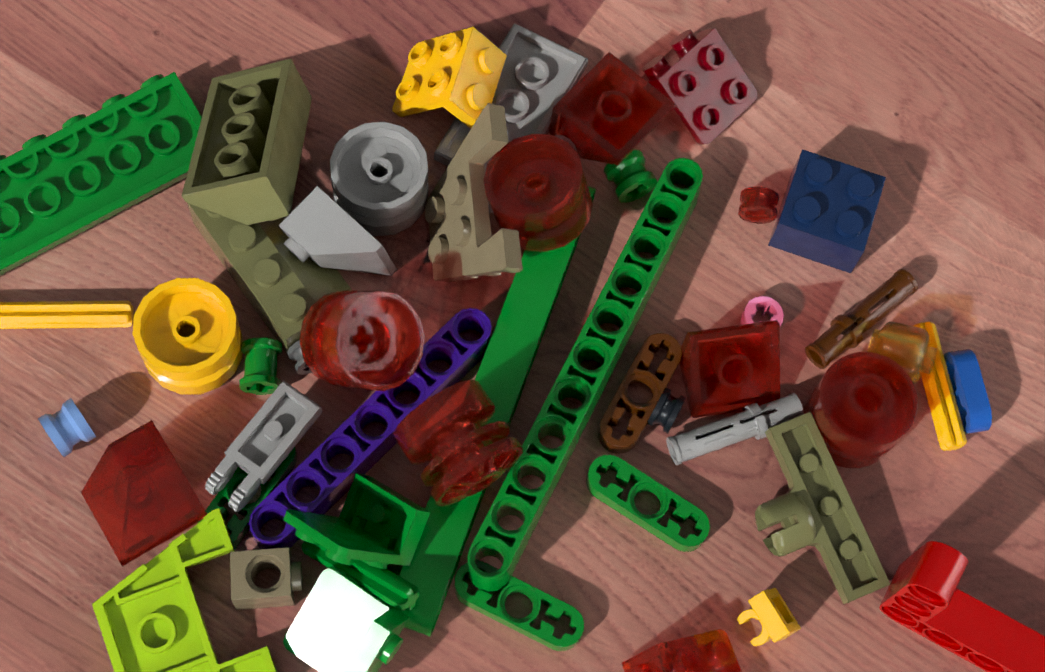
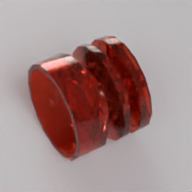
M340 290L324 295L310 307L302 322L300 346L304 361L312 373L329 385L386 391L402 385L414 374L423 356L425 336L421 319L412 305L396 293ZM350 336H353L352 342H349Z
M476 380L459 382L430 397L411 411L397 425L393 433L394 439L411 464L420 465L431 461L424 468L420 477L425 486H434L431 490V495L438 506H448L484 490L501 477L523 453V447L517 438H507L510 430L506 422L497 421L487 424L495 413V406Z

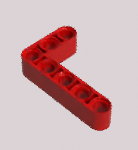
M929 541L899 565L879 607L881 612L887 617L986 672H1045L1044 635L957 588L968 564V559L960 551L941 542Z

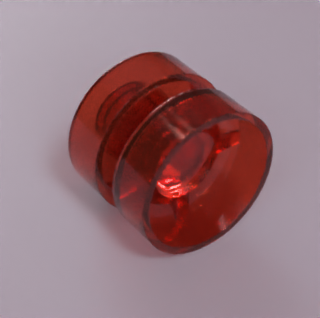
M856 352L838 359L829 367L808 398L804 407V414L811 412L835 465L844 468H863L881 460L910 429L916 418L918 397L913 381L898 363L881 354Z

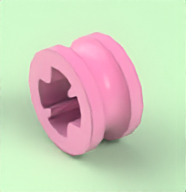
M755 297L744 308L740 320L741 328L753 340H769L775 336L783 323V309L777 301L770 297ZM757 311H762V316L767 313L771 317L767 327L761 326L762 321L758 325L753 321Z

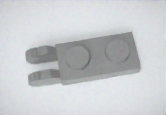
M283 381L224 452L225 458L216 467L215 471L211 473L204 489L212 495L217 494L226 486L233 477L237 467H239L248 475L232 493L228 506L236 512L241 511L256 494L260 484L264 485L321 415V406Z

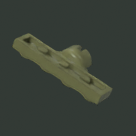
M811 412L769 428L765 434L788 482L789 491L784 495L762 503L755 511L758 531L781 523L783 530L763 540L768 550L773 555L781 557L806 546H815L822 556L843 604L891 585Z

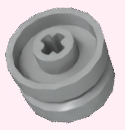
M388 122L364 123L349 130L336 143L330 158L334 201L372 236L395 235L410 228L423 214L428 199L427 153L419 139L402 126Z

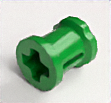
M250 338L244 340L241 343V352L245 355L244 377L239 380L240 390L256 395L273 394L281 384V380L277 378V358L282 353V343L271 338Z

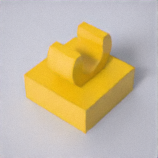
M776 588L763 590L749 599L748 602L753 609L742 612L737 618L739 624L746 623L752 618L757 619L761 623V634L750 641L753 646H760L771 639L774 643L801 629Z

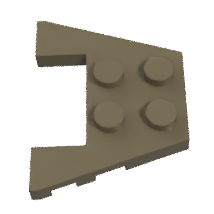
M488 103L484 107L427 199L425 219L429 223L430 233L428 256L433 266L435 281L456 282L477 279L478 276L482 275L497 276L501 275L502 272L518 273L523 270L519 232L502 228L493 236L491 235L484 164L508 144L504 106Z

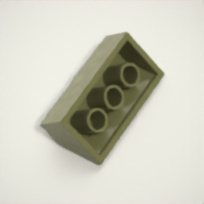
M292 59L212 78L182 192L185 202L246 225L274 221L287 217L290 214L312 97Z
M187 203L194 225L273 336L282 343V348L286 354L288 349L301 338L314 333H321L326 337L366 312L364 305L337 269L322 268L310 257L303 263L283 244L289 237L280 228L279 224L286 217L274 221L246 225Z

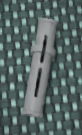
M790 393L788 396L760 406L757 403L746 405L743 412L673 437H667V448L674 464L680 465L682 462L755 437L757 440L766 438L765 432L769 428L803 415V406L795 393Z

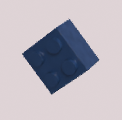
M802 149L791 173L768 246L851 273L864 253L886 177Z

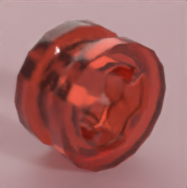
M749 187L741 191L739 199L742 204L738 209V215L741 219L756 224H765L776 220L778 211L775 206L779 202L777 192L766 187Z

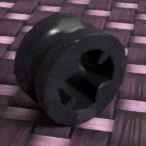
M665 388L647 424L651 426L660 424L663 427V432L668 434L686 397L681 395L675 398L671 395V390Z

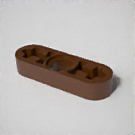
M656 333L644 341L603 415L598 428V439L601 445L609 452L622 454L635 447L659 398L674 375L681 360L682 350L679 342L671 335ZM660 348L668 351L666 355L668 360L664 359L660 363L654 375L648 371L654 357L653 352L656 353ZM633 383H644L650 387L653 397L647 403H636L628 396L627 388ZM626 411L632 414L626 428V433L631 437L622 435L619 440L614 439L611 436L613 429L608 425L616 427Z

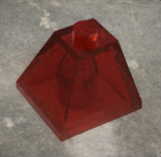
M152 420L110 443L81 491L122 566L191 527L207 515V512Z

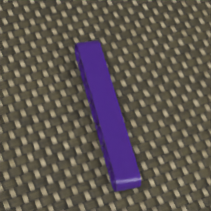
M467 308L456 313L256 506L250 515L249 526L255 543L260 549L287 547L290 549L300 538L295 536L296 528L283 520L286 510L324 515L350 490L356 473L365 475L483 359L491 338L492 328L490 319L484 312L479 309ZM471 329L479 332L482 337L471 342L462 339L459 334L464 330ZM434 360H444L451 367L445 372L438 373L433 372L427 366ZM406 390L413 391L419 396L417 401L412 404H401L395 397L400 392ZM371 422H380L387 428L383 434L375 437L368 436L362 431L365 425ZM337 454H348L354 459L352 464L346 469H334L329 465L332 457ZM313 486L320 490L319 496L312 502L302 503L295 499L297 492L303 487ZM279 519L286 523L285 529L278 536L267 537L261 534L263 525L269 520Z

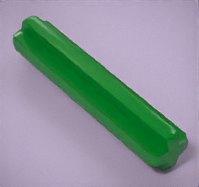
M306 541L301 545L305 555L327 568H338L373 595L399 611H410L415 607L416 600L420 595L418 587L388 569H379L361 560H354L353 565L341 564L326 557V548L321 545Z

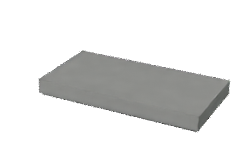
M515 23L499 47L507 57L492 104L504 106L508 144L484 164L486 180L489 182L493 180L501 182L504 185V190L513 193L532 161L537 145L545 139L588 64V58ZM455 118L434 152V160L448 166L471 129Z

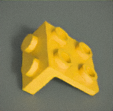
M475 27L418 42L409 52L408 64L402 81L396 89V99L392 111L399 117H404L444 107L471 129L484 107L488 103L492 104L507 55Z

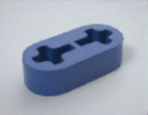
M970 349L945 353L944 358L965 434L988 431L992 423V411L976 355Z

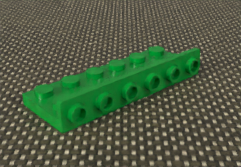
M175 72L165 77L162 74L155 75L142 83L140 90L126 97L124 94L116 95L105 101L101 106V110L87 117L85 114L74 116L62 125L61 130L48 137L44 134L35 136L22 145V150L8 157L0 155V276L187 177L202 116Z

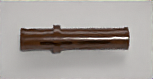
M899 269L890 279L869 294L846 315L840 314L836 316L830 323L831 327L817 340L805 347V353L809 360L818 368L825 369L832 360L843 353L848 347H857L863 341V335L885 318L909 295L918 290L915 278L908 271ZM882 298H887V301H885L881 306H879L874 312L869 313V309H871L875 304H877ZM853 323L856 325L839 341L836 340V337Z

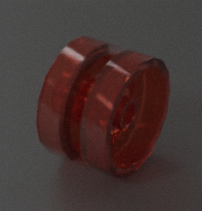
M529 134L508 142L487 164L483 182L490 207L494 212L499 229L505 228L519 232L521 248L545 252L564 247L577 238L590 221L593 203L579 154L568 142L553 135Z

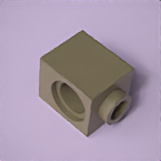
M289 547L230 552L231 601L236 610L295 606L294 591H303L301 561L293 562ZM275 569L280 572V579L275 586L262 589L255 585V579L261 571Z

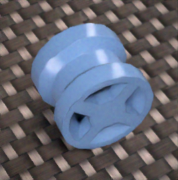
M71 398L62 404L60 411L53 415L44 414L38 418L63 458L72 452L75 444L80 441L89 442L96 437Z

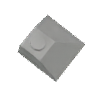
M318 186L279 224L280 228L289 237L283 244L303 263L310 257L322 268L390 276L397 270L383 245Z

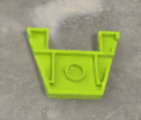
M219 508L209 512L197 525L185 534L182 533L168 544L169 546L148 563L141 565L92 603L114 672H277L268 646L221 664L218 663L187 569L235 551Z

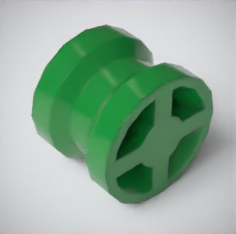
M630 150L613 158L604 167L603 172L605 176L616 185L615 194L621 203L632 202L645 196L654 189L658 182L653 172L646 170L644 166L646 159L640 150Z

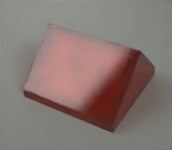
M777 320L687 332L681 346L682 356L679 363L692 418L745 411L746 405L757 403L760 406L780 399V324Z

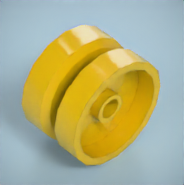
M176 278L159 284L143 297L134 314L132 335L149 374L163 388L181 395L204 394L221 387L235 374L243 358V353L241 352L243 336L230 298L214 284L199 278Z

